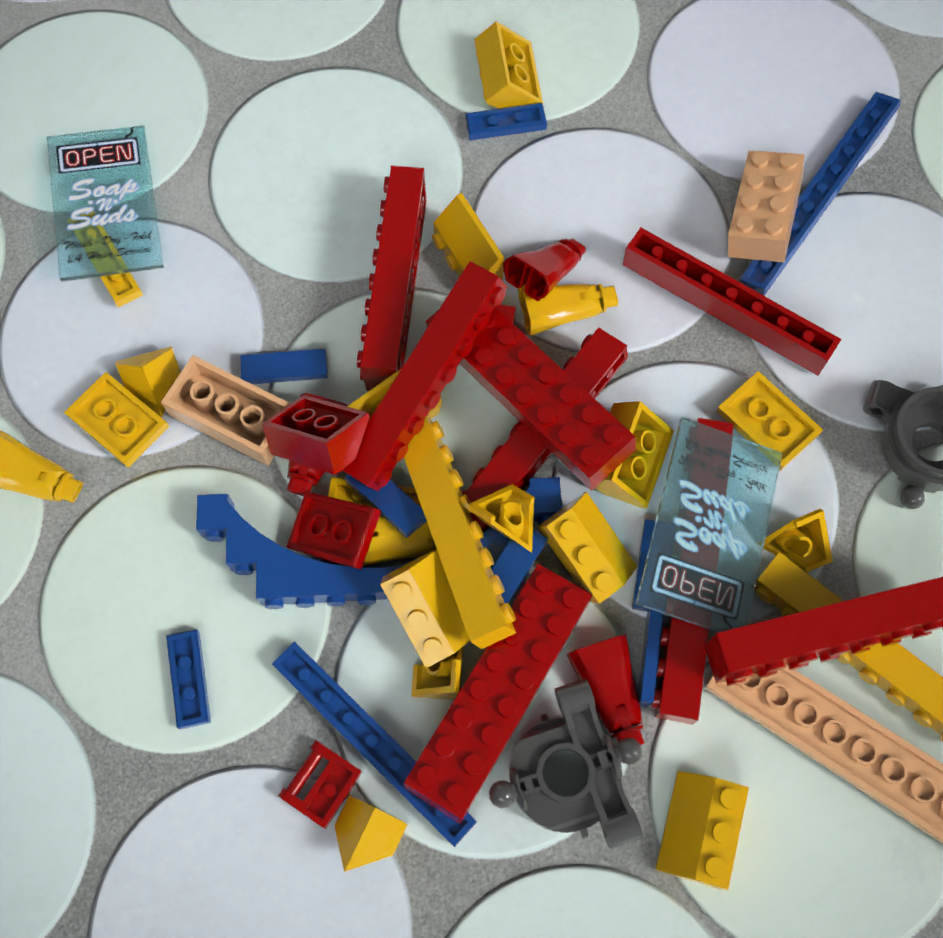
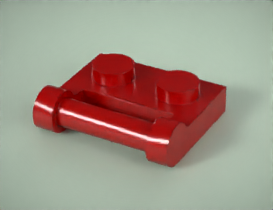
M315 740L310 747L312 749L311 753L286 789L283 787L278 797L326 829L363 772ZM324 757L329 763L305 799L301 800L297 797L298 793Z

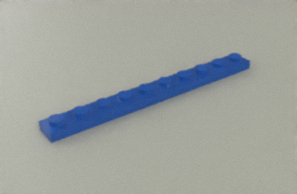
M875 92L799 196L785 263L753 260L739 279L740 283L764 296L897 112L901 99Z

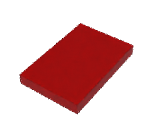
M306 491L286 548L362 570L381 511L373 507Z

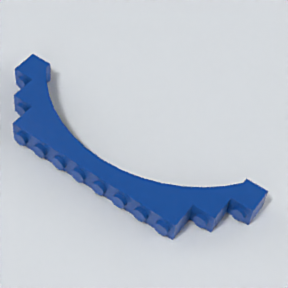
M560 477L529 479V488L526 493L535 497L533 522H538L540 525L562 509ZM228 494L197 495L196 530L205 540L211 542L223 541L224 537H226V565L232 572H235L237 575H251L256 570V599L262 606L265 605L266 609H282L284 604H296V607L310 608L314 607V603L327 602L328 606H343L345 601H358V604L361 605L375 604L376 600L388 599L380 585L383 576L404 566L362 568V570L304 557L278 545L258 532L234 509V502ZM490 527L483 533L484 537L480 541L483 548L486 547L493 558L494 564L490 566L492 569L510 539Z

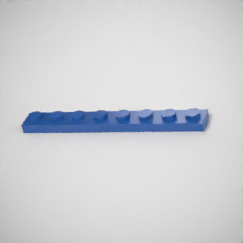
M295 641L272 663L454 847L473 828L477 821L469 813L466 814L462 823L459 824L404 789V781L416 761Z

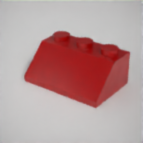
M303 395L263 422L262 426L272 455L336 475L356 459L370 417L369 413Z

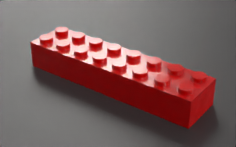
M391 165L390 176H385L384 193L387 195L386 200H381L380 217H383V222L377 225L376 240L379 241V248H374L372 259L373 266H376L375 273H370L369 291H372L371 299L367 298L365 302V316H368L367 324H362L361 342H364L363 351L359 350L357 354V368H360V380L364 381L366 391H370L402 369L405 364L427 204L424 168Z
M494 308L489 316L488 325L483 331L478 333L473 341L471 352L461 360L460 365L592 491L636 451L635 436L500 311ZM438 310L425 321L427 327L430 325Z
M537 564L511 607L516 621L512 622L516 633L485 649L404 781V789L459 824L462 823L585 612L592 594L542 565Z
M943 577L716 633L704 646L715 682L717 684L726 681L727 686H733L745 682L746 678L756 673L758 678H764L777 674V670L783 669L786 666L789 667L790 671L808 666L809 662L815 661L818 658L821 663L839 658L840 654L849 651L851 655L866 652L871 649L870 647L880 643L882 647H887L900 643L901 639L910 636L912 639H918L931 635L932 631L941 628L943 630Z

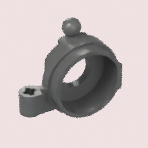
M885 380L873 381L863 410L866 414L875 418H881L884 422L883 450L885 459L898 475L897 479L908 486L900 493V501L907 509H917L925 501L924 492L936 493L937 491H943V460L935 462L923 458L914 449L912 443L913 433L921 427L936 428L943 433V385L912 392Z
M586 678L555 688V696L563 718L549 719L547 714L541 715L542 722L527 731L515 746L510 761L509 782L504 780L495 782L490 787L489 799L493 805L499 808H507L515 800L520 810L528 819L536 825L553 832L572 833L580 831L582 838L588 837L587 828L599 822L610 849L642 839L643 833L635 811L628 802L621 784V763L630 765L638 762L642 755L641 745L633 738H623L615 746L608 735L603 733L595 710V700ZM569 750L575 752L583 758L587 765V783L583 790L574 796L564 797L557 795L547 787L544 781L542 771L544 762L556 751Z

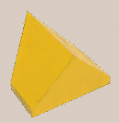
M172 346L115 361L124 387L160 417H163L165 408L161 401L181 373Z
M512 484L468 504V510L485 524L532 553L535 497Z
M821 508L792 520L756 544L774 555H777L779 552L806 573L833 562L824 510Z
M463 647L451 656L427 668L423 663L421 665H413L411 697L455 700L461 690Z
M349 795L334 825L344 872L393 856L408 824Z

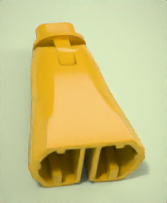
M557 284L540 301H536L526 295L524 292L526 285L521 289L518 288L520 308L524 315L526 333L529 336L566 323L592 318L606 312L609 307L618 306V298L614 286L603 287L602 284H597V286L595 284Z
M0 431V489L22 493L43 500L75 502L82 490V481L74 479V475L59 464L32 450L11 435Z
M380 514L363 567L392 560L421 557L435 550L436 545L428 523L425 522L406 539Z

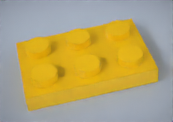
M759 371L719 405L716 410L728 423H734L733 428L780 471L823 431L818 424Z
M107 372L94 382L64 412L127 468L170 427L164 419Z

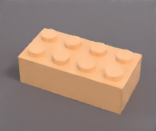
M748 151L728 233V257L785 263L803 180L805 154Z
M192 355L161 401V404L171 417L269 466L275 455H272L262 423L291 404Z

